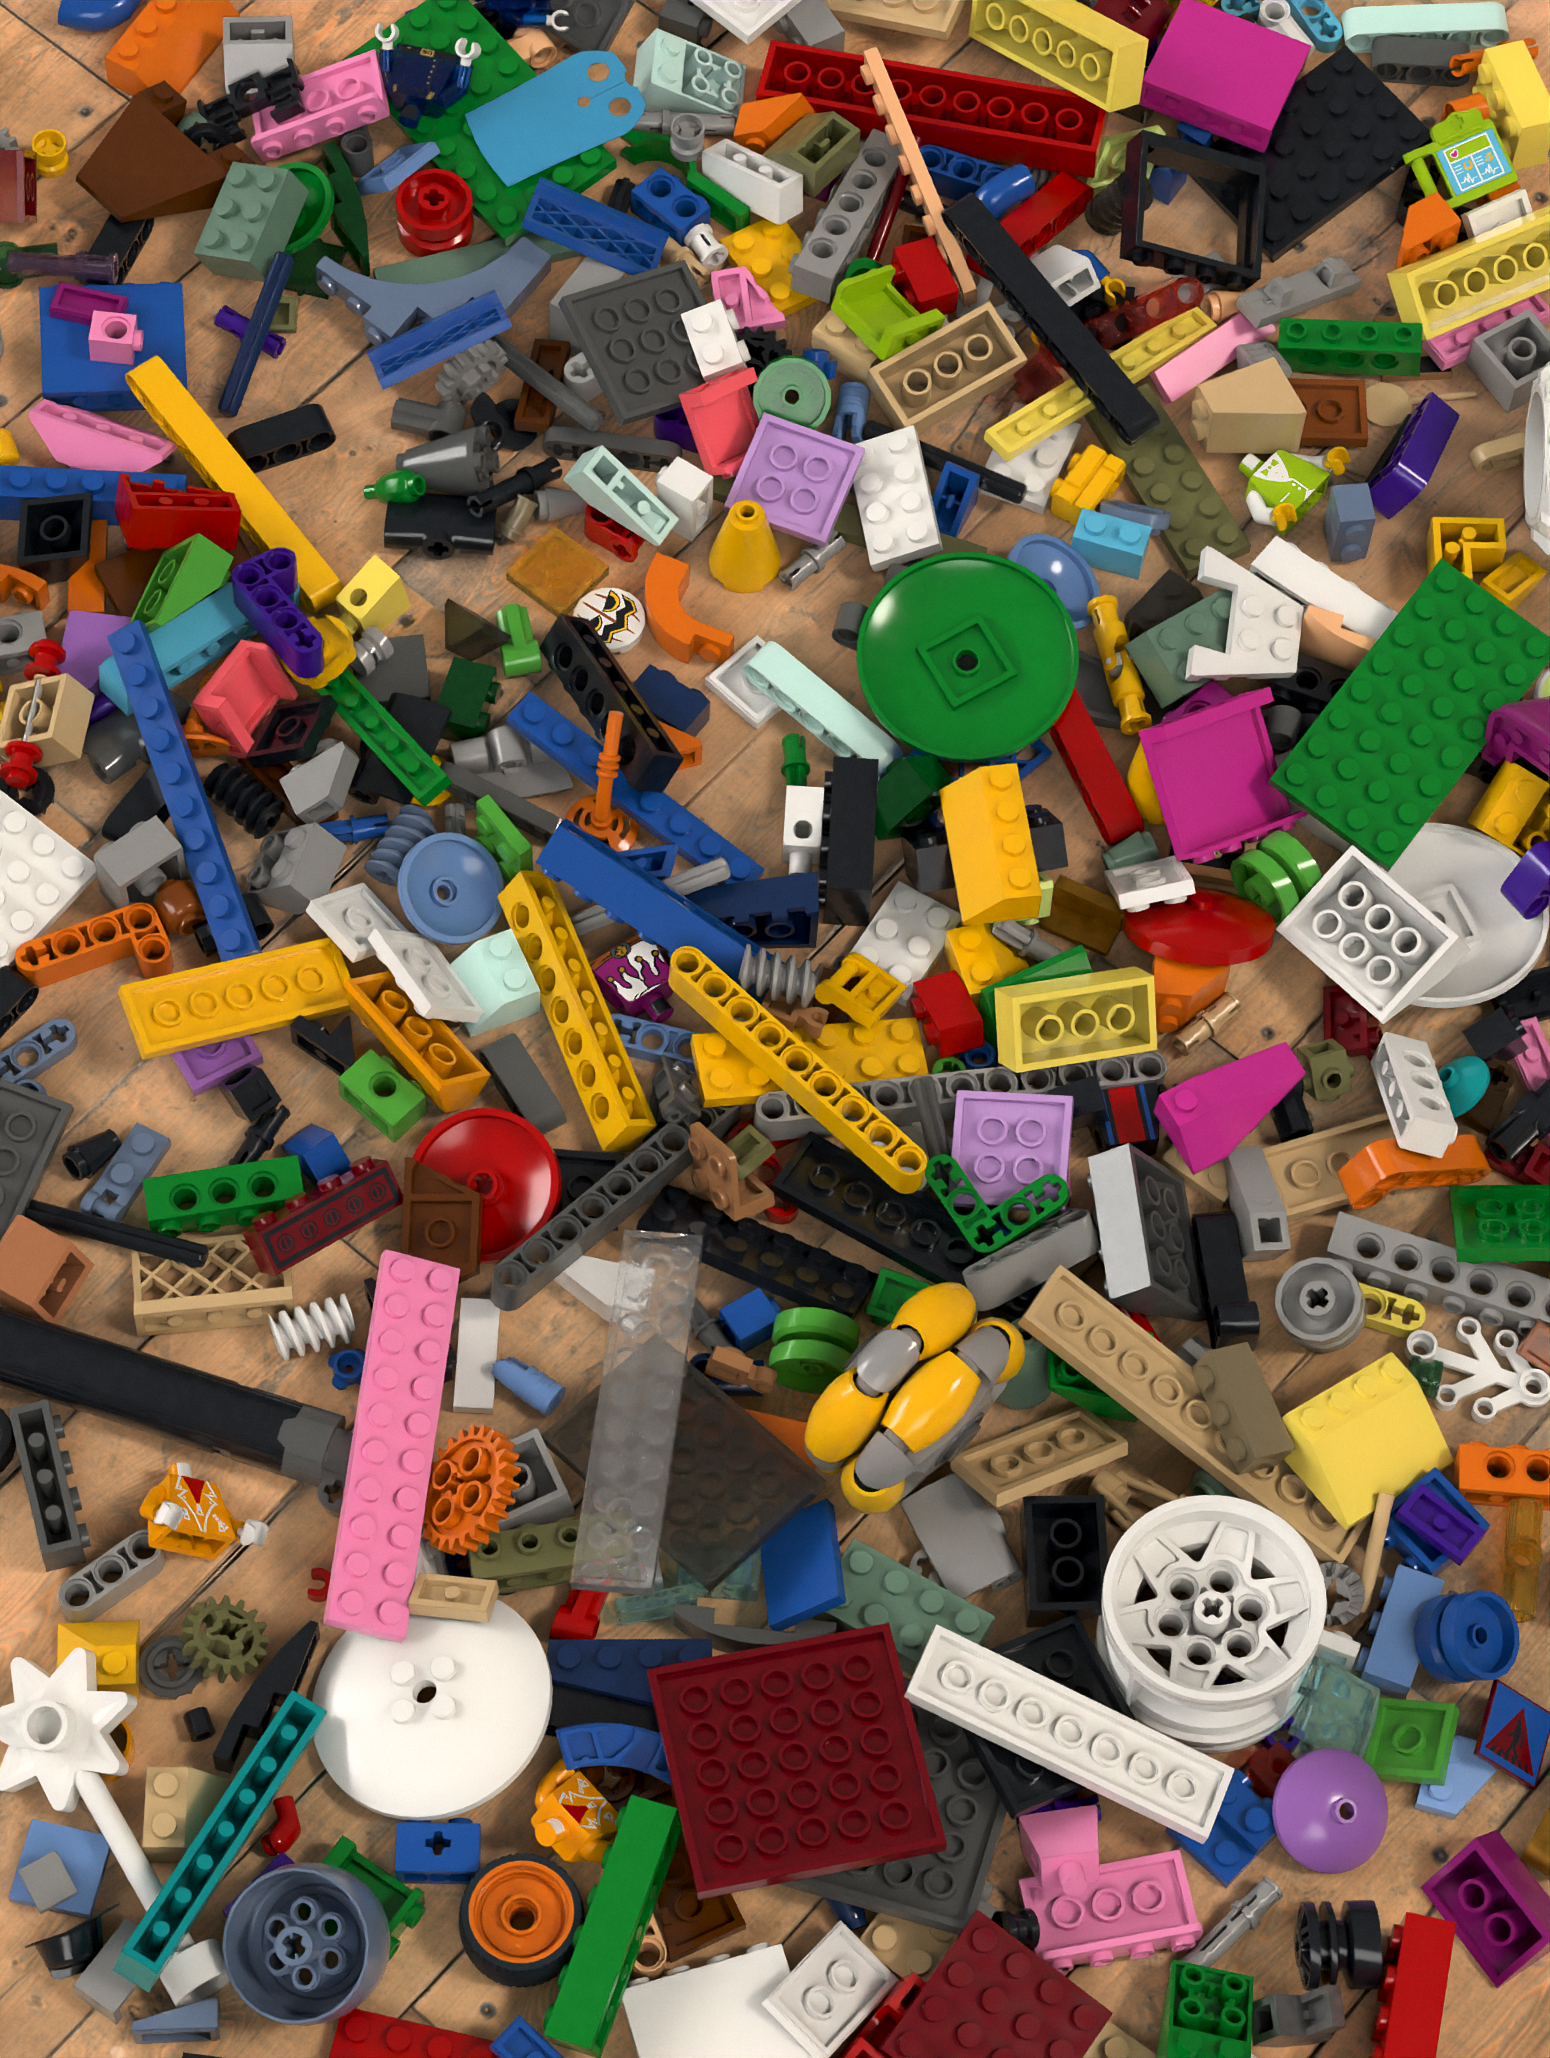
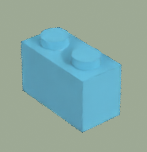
M1082 508L1072 537L1071 548L1075 549L1090 567L1138 580L1148 551L1152 527Z

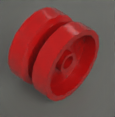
M436 168L420 170L406 178L398 187L395 198L397 231L400 242L408 252L417 257H424L465 247L471 242L474 231L472 215L473 198L470 187L462 177L448 170Z

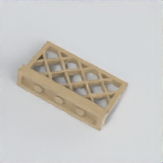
M243 1234L184 1239L208 1247V1259L204 1267L201 1268L194 1266L191 1269L184 1263L161 1258L164 1262L151 1272L140 1264V1257L154 1255L131 1250L133 1307L138 1337L269 1324L268 1315L271 1316L275 1323H278L279 1312L285 1310L291 1320L294 1317L291 1267L276 1275L284 1280V1287L264 1288L260 1285L269 1274L259 1271L251 1279L239 1271L250 1258L255 1261ZM236 1248L242 1254L232 1264H229L218 1256L224 1249ZM211 1262L224 1270L213 1283L200 1275ZM172 1266L185 1274L174 1286L160 1278ZM232 1276L245 1285L240 1291L225 1292L221 1289ZM192 1281L206 1289L201 1295L186 1296L181 1293ZM153 1284L166 1292L161 1299L143 1301L142 1295Z

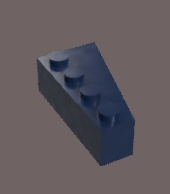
M817 872L708 886L684 895L760 947L766 949L816 948L819 919Z
M712 1639L548 1640V1662L552 1675V1684L654 1708L647 1679V1669L712 1657Z

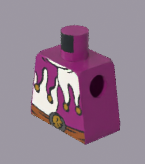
M635 935L589 963L603 998L622 1015L636 1018L647 1011L656 1023H663L672 1016L674 1009L666 1000L673 994V990L668 982L669 967L657 944L651 945L642 940L638 935Z

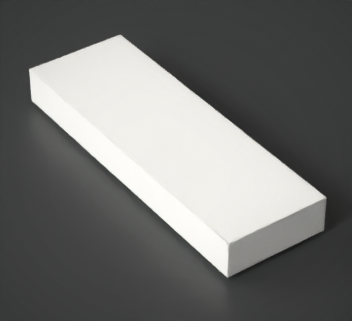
M461 1298L453 1412L493 1414L496 1377L494 1378L492 1374V1364L497 1362L500 1309L492 1303L491 1299Z

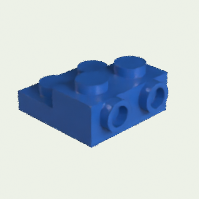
M1435 1467L1394 1500L1383 1548L1386 1550L1394 1548L1403 1558L1401 1565L1437 1577L1454 1562L1395 1518L1397 1511L1421 1483L1486 1532L1490 1524Z
M1238 1769L1234 1770L1209 1837L1204 1844L1168 1827L1165 1831L1225 1888L1277 1837L1272 1815L1273 1800L1269 1797H1264L1261 1800L1250 1790L1252 1787L1250 1779Z

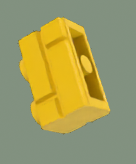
M1093 444L1088 445L1083 454L1075 453L1068 465L1067 471L1069 473L1065 479L1057 478L1050 490L1049 497L1052 498L1050 511L1052 514L1065 521L1069 520L1072 525L1076 526L1082 508L1099 512L1101 500L1110 499L1124 480L1125 462L1112 454H1106V451Z

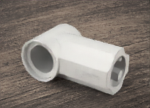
M1264 0L1260 6L1257 25L1311 45L1309 57L1314 52L1315 45L1290 16L1288 2L1285 0Z

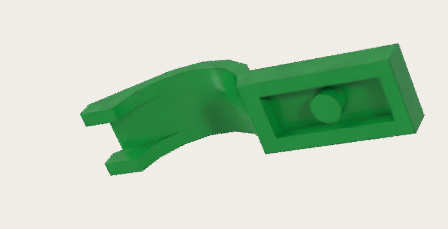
M630 130L621 136V139L631 145V147L626 146L622 149L620 156L634 166L645 161H661L672 164L681 170L686 177V187L694 194H699L707 200L709 206H711L710 217L733 233L750 225V207L698 173L696 161L683 162L677 160L670 152L671 136Z

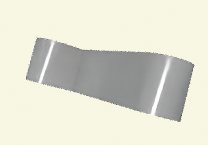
M1066 1207V1213H1055L1039 1224L1036 1231L967 1267L962 1272L967 1289L977 1302L978 1311L996 1308L1048 1280L1060 1264L1068 1269L1097 1253L1100 1241L1091 1215L1085 1209Z

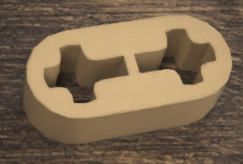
M1525 432L1491 440L1475 447L1469 455L1475 471L1479 475H1486L1524 464Z

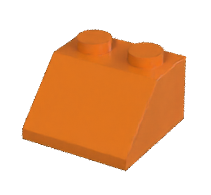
M1154 955L1150 974L1154 975L1157 1031L1163 1033L1180 1031L1194 1019L1195 1014L1199 1010H1205L1210 1007L1224 993L1231 965H1194Z

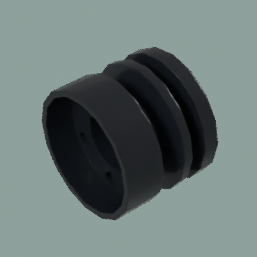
M1345 1900L1341 1908L1340 1920H1336L1331 1902L1321 1901L1318 1916L1312 1901L1300 1903L1294 1931V1950L1304 1990L1312 1991L1317 1989L1320 1983V1976L1323 1985H1336L1338 1971L1343 1972L1347 1988L1350 1990L1378 1989L1382 1973V1940L1375 1901Z

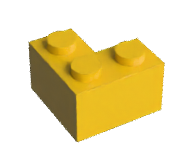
M1432 517L1426 537L1428 575L1441 558L1471 580H1473L1472 572H1493L1502 565L1507 549L1504 518Z

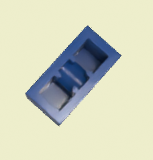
M452 1818L448 1820V1823H431V1820L397 1822L395 1876L403 1884H469L474 1875L480 1870V1823H473L472 1820L467 1818ZM436 1844H443L444 1848L441 1855H434L433 1851Z

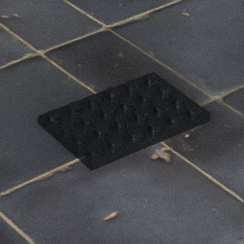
M1345 45L1295 82L1273 128L1269 144L1264 153L1223 137L1208 148L1267 164L1262 252L1274 263L1405 164L1403 155L1433 141L1430 137V130ZM1188 174L1238 226L1240 188Z

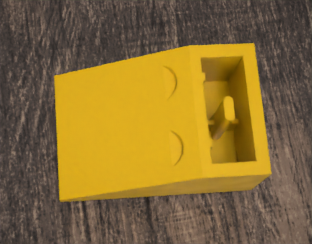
M1505 760L1468 818L1467 823L1519 855L1524 856L1535 844L1542 841H1550V784L1522 766Z

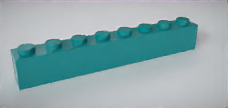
M293 1690L290 1692L127 1941L113 1968L114 1972L148 1993L150 1992L313 1740L327 1713L326 1710Z

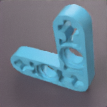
M1221 0L1220 10L1235 16L1249 13L1256 21L1262 2L1258 0ZM1285 0L1290 6V14L1315 45L1316 50L1323 53H1331L1340 47L1343 28L1324 0ZM1313 7L1318 10L1319 14L1308 16L1301 9Z

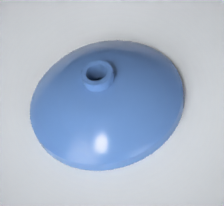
M1030 534L1021 538L1011 548L1007 559L1024 566L1045 581L1064 604L1071 617L1075 632L1084 629L1093 621V618L1087 613L1086 605L1093 598L1100 596L1096 577L1088 563L1069 544L1054 536Z
M437 833L416 843L403 859L398 874L400 903L412 925L429 939L447 945H461L472 942L490 931L502 912V907L497 897L504 889L500 868L489 851L476 840L459 833ZM437 888L444 892V900L438 897Z

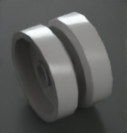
M1312 1257L1297 1262L1284 1273L1276 1287L1275 1307L1279 1320L1295 1343L1311 1352L1330 1353L1344 1349L1357 1339L1365 1325L1367 1304L1357 1279L1345 1265L1331 1258ZM1321 1302H1327V1305L1324 1308L1319 1306L1318 1304Z

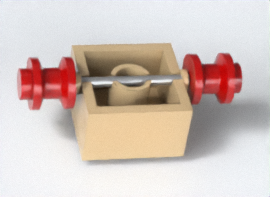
M41 639L30 645L28 653L34 659V662L26 664L24 668V676L29 681L10 685L0 724V754L10 762L1 765L0 776L5 779L8 785L15 788H25L37 781L38 773L32 766L40 768L81 758L95 695L68 673L61 674L60 670L56 668V665L64 663L66 651L57 641L52 639Z

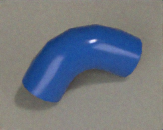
M62 0L58 12V24L88 32L113 29L130 19L142 0Z
M1017 164L990 178L974 194L998 220L1011 206L1033 196L1035 183L1028 168L1023 164Z

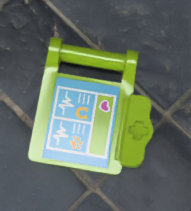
M1472 108L1466 112H1452L1443 122L1437 123L1430 129L1432 143L1402 156L1406 166L1411 165L1425 197L1438 192L1423 160L1430 155L1432 156L1451 197L1446 202L1453 210L1509 186L1518 179L1492 120H1483L1481 112L1477 108Z

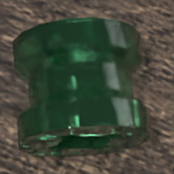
M1412 1355L1408 1370L1418 1380L1425 1396L1435 1400L1441 1382L1443 1361L1434 1360L1430 1363L1423 1361L1420 1356Z

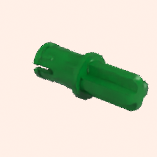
M789 734L782 739L784 763L781 766V773L786 777V787L787 785L807 786V775L810 773V765L806 760V739L804 736L799 737V734Z

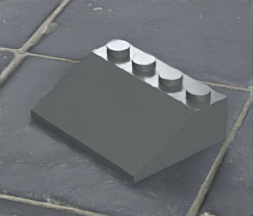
M1130 1143L1088 1157L1090 1173L1087 1175V1180L1094 1194L1096 1208L1093 1209V1218L1099 1228L1101 1243L1098 1245V1252L1105 1266L1106 1279L1104 1280V1290L1109 1300L1129 1312L1195 1322L1207 1320L1184 1179Z

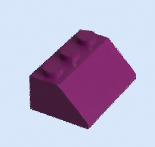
M1498 1830L1473 1839L1420 1887L1445 1920L1456 1922L1455 1934L1497 1988L1550 1952V1897Z

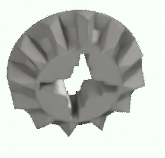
M1338 1562L1321 1563L1319 1566L1324 1578L1326 1591L1332 1584L1333 1579H1336L1337 1593L1347 1597L1337 1599L1332 1609H1329V1604H1327L1324 1624L1327 1627L1332 1625L1344 1626L1358 1616L1364 1605L1365 1589L1359 1575L1345 1564Z

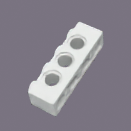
M1385 1032L1370 1063L1398 1146L1406 1150L1442 1158L1448 1145H1452L1456 1139L1458 1125L1454 1120L1450 1103L1445 1095L1442 1081L1439 1078L1428 1044L1424 1041Z

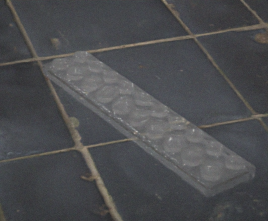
M624 1230L570 1579L571 1589L653 1596L702 1256V1235Z

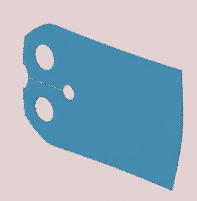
M583 51L569 57L515 89L466 113L465 117L482 155L506 186L510 187L562 161L628 133L641 118L646 104L638 87H634L626 81L625 71L627 69L614 52ZM595 63L606 64L609 68L608 77L599 82L591 80L587 75L591 65ZM588 97L590 104L584 108L580 107L577 103L578 99ZM616 98L627 99L631 104L630 111L624 116L612 115L609 111L611 101Z

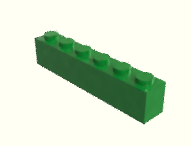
M634 1795L630 1796L627 1806H622L616 1820L617 1835L613 1845H608L604 1852L602 1876L599 1884H595L590 1890L587 1900V1908L589 1909L584 1925L580 1924L575 1931L572 1944L575 1950L570 1963L565 1964L560 1972L558 1979L560 1991L555 2004H551L548 2007L543 2020L544 2035L553 2044L595 2058H601L682 1834L677 1808Z

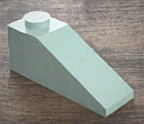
M603 445L583 453L563 479L589 505L656 547L663 542L679 520Z

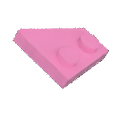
M745 266L710 272L714 301L721 299L726 310L733 308L740 326L739 329L734 331L739 335L744 334V327L746 326L749 327L751 333H756L759 326L763 327V332L787 328L783 313L776 309L770 301L768 294L762 287L757 285L754 277Z

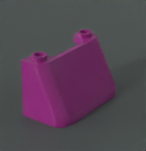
M1550 696L1507 703L1491 712L1484 737L1487 743L1482 749L1481 757L1495 767L1504 759L1509 763H1513L1522 756L1550 777Z

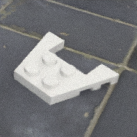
M1206 546L1201 551L1197 581L1232 591L1225 653L1198 645L1192 646L1188 652L1185 680L1199 681L1201 678L1228 680L1230 677H1247V679L1290 678L1297 670L1304 607L1217 550Z

